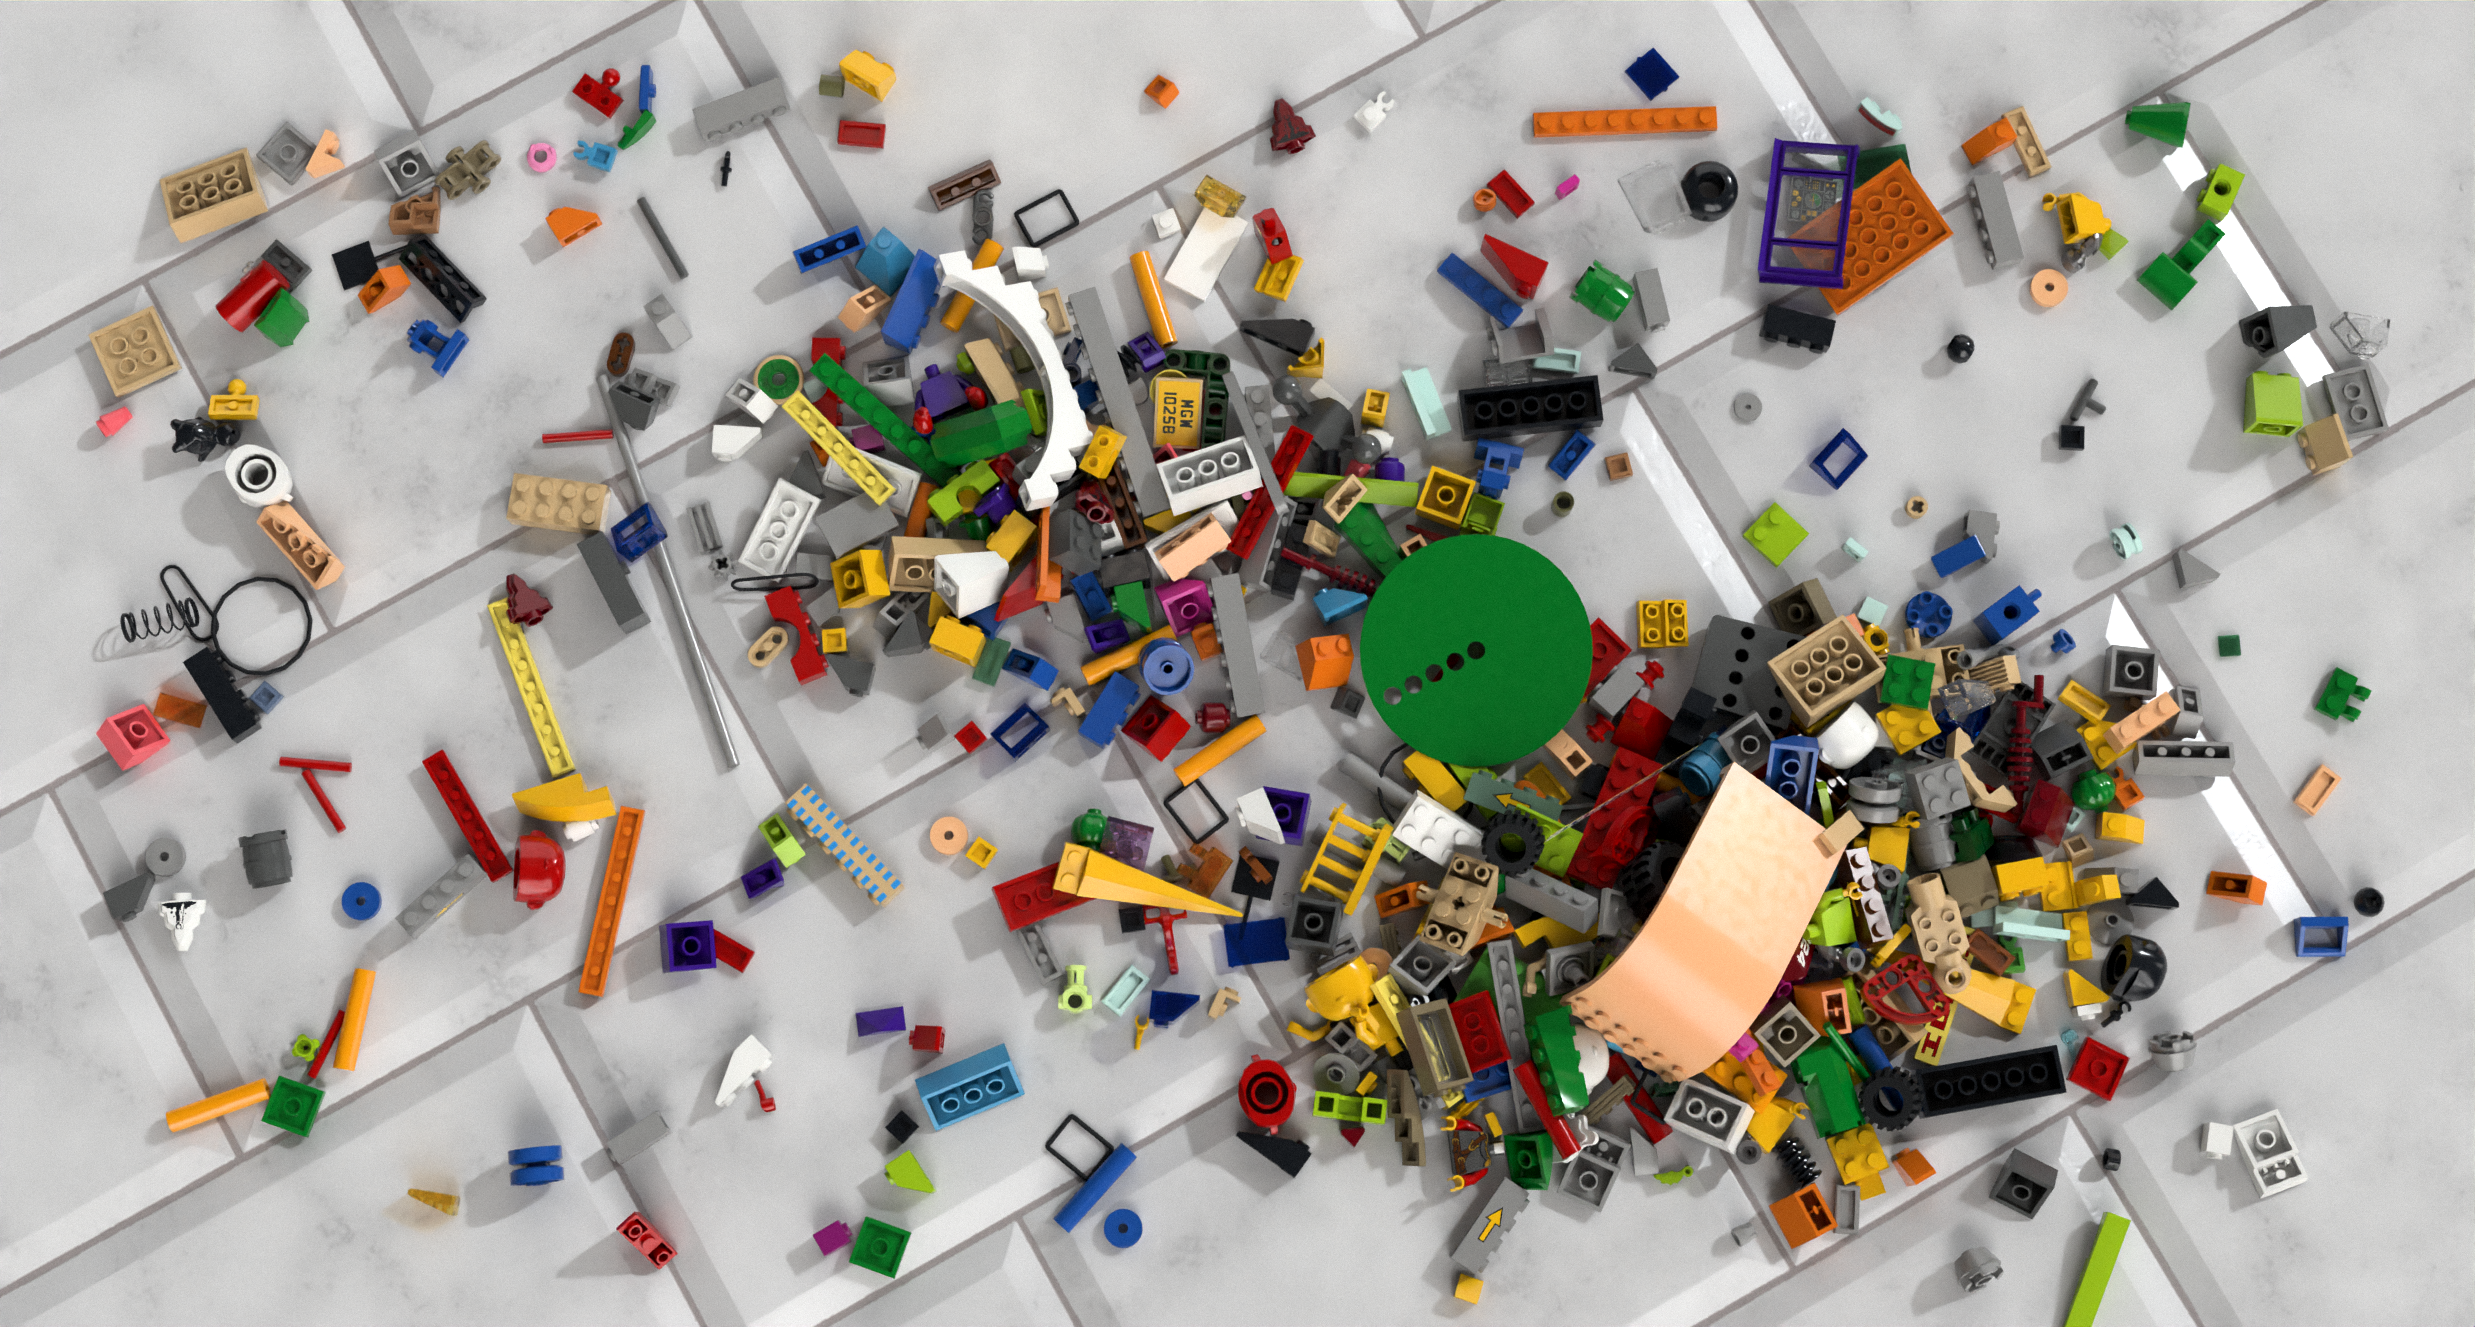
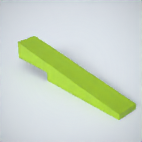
M2103 1212L2089 1257L2085 1259L2063 1327H2092L2131 1220L2110 1212Z

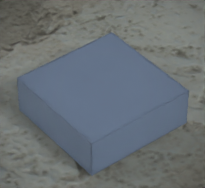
M264 680L249 699L265 713L269 714L284 696Z

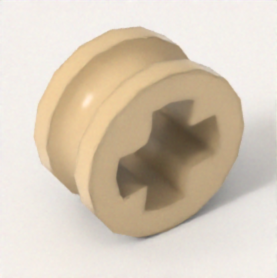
M1920 496L1912 497L1905 506L1907 515L1913 519L1921 518L1928 510L1927 501ZM1913 502H1915L1916 505L1918 503L1922 505V507L1920 508V513H1918L1917 510L1914 512L1911 509L1914 506Z

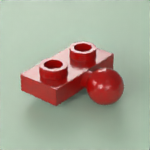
M613 68L606 69L603 72L601 84L585 73L572 91L610 119L624 101L609 90L610 87L616 86L620 82V74Z

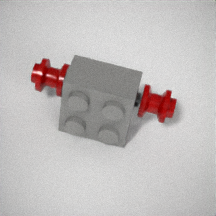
M1647 660L1645 662L1646 669L1643 673H1634L1625 664L1620 668L1615 666L1604 679L1606 683L1604 685L1599 683L1591 691V694L1588 696L1591 699L1588 706L1597 713L1595 716L1597 722L1593 726L1587 724L1585 729L1587 730L1586 736L1592 742L1597 743L1599 741L1603 743L1605 741L1603 735L1607 731L1613 732L1615 730L1612 720L1629 703L1631 698L1642 687L1653 690L1654 680L1665 677L1663 674L1664 668L1658 662Z

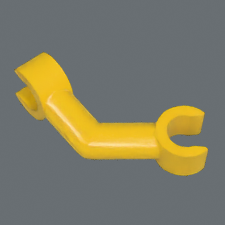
M1328 1020L1325 1026L1315 1031H1310L1291 1021L1287 1031L1315 1042L1332 1031L1330 1028L1332 1020Z

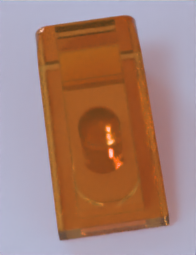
M160 692L153 716L200 728L207 706Z

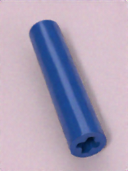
M1867 1024L1858 1027L1848 1034L1871 1074L1888 1066L1893 1069V1066ZM1892 1087L1881 1088L1893 1110H1901L1903 1108V1098L1900 1092Z
M1121 1143L1053 1219L1070 1233L1134 1162L1137 1156Z

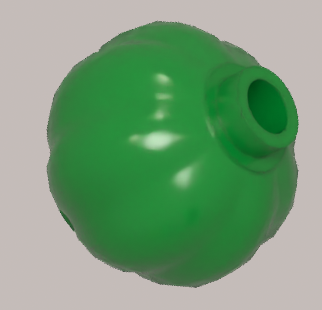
M2095 768L2078 774L2079 780L2073 783L2071 789V796L2075 804L2083 810H2094L2095 814L2108 810L2107 805L2114 799L2116 793L2114 780L2105 772L2097 773Z
M1088 809L1087 813L1079 815L1071 825L1072 841L1074 844L1091 848L1097 852L1107 849L1114 839L1112 821L1102 815L1101 810Z

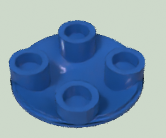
M1929 591L1922 592L1914 596L1906 606L1905 619L1907 625L1911 630L1919 628V636L1938 637L1945 633L1951 624L1953 610L1937 594Z

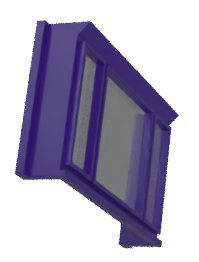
M1775 138L1758 262L1759 283L1843 289L1844 279L1842 273L1857 157H1860L1861 149L1858 144L1841 145L1783 141Z

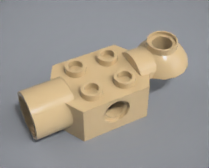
M1930 873L1915 877L1907 882L1912 903L1905 909L1908 924L1912 928L1911 934L1917 955L1923 961L1935 963L1932 977L1943 993L1957 994L1965 990L1972 977L1968 962L1961 957L1970 946L1957 901L1950 895H1945L1940 874ZM1957 971L1958 977L1953 981H1948L1950 973Z

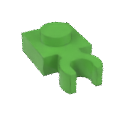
M1998 935V944L2016 957L2003 974L2024 973L2026 969L2022 947L2015 948L2017 937L2010 936L2011 941H2006L2003 935Z

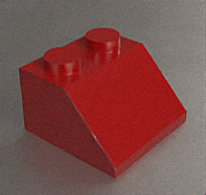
M1150 695L1123 727L1121 732L1149 755L1162 762L1192 726L1176 710Z

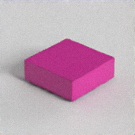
M1574 174L1557 186L1555 195L1559 200H1562L1578 188L1580 179L1577 175Z

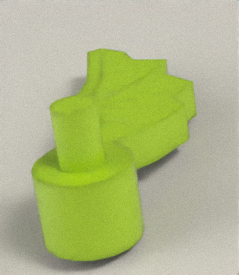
M1686 1165L1678 1172L1671 1170L1666 1173L1654 1174V1178L1660 1180L1662 1184H1678L1683 1176H1692L1693 1167Z

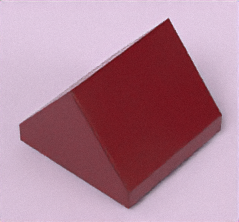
M1365 1128L1341 1129L1340 1135L1355 1148L1364 1134Z

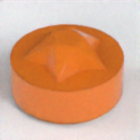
M1490 189L1478 190L1473 196L1474 207L1482 212L1492 210L1496 206L1495 193Z

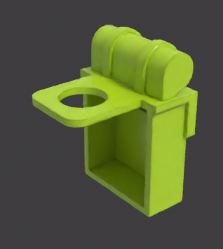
M1474 492L1467 514L1464 516L1459 536L1470 534L1495 536L1505 503Z

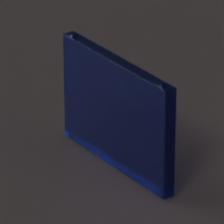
M1279 917L1276 919L1235 924L1227 923L1223 925L1228 967L1234 968L1235 966L1290 960L1289 949H1287L1285 942L1287 934L1285 918Z

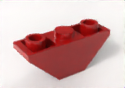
M633 1212L616 1228L659 1270L678 1254L640 1212Z

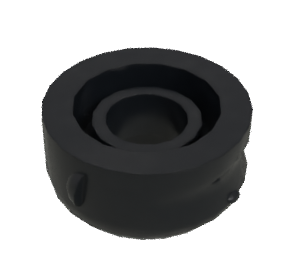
M1716 161L1700 162L1692 166L1684 175L1679 188V199L1683 209L1688 215L1702 222L1717 221L1725 217L1733 208L1738 196V183L1734 173L1727 166ZM1711 182L1718 187L1719 196L1707 198L1700 193L1699 186L1702 183Z

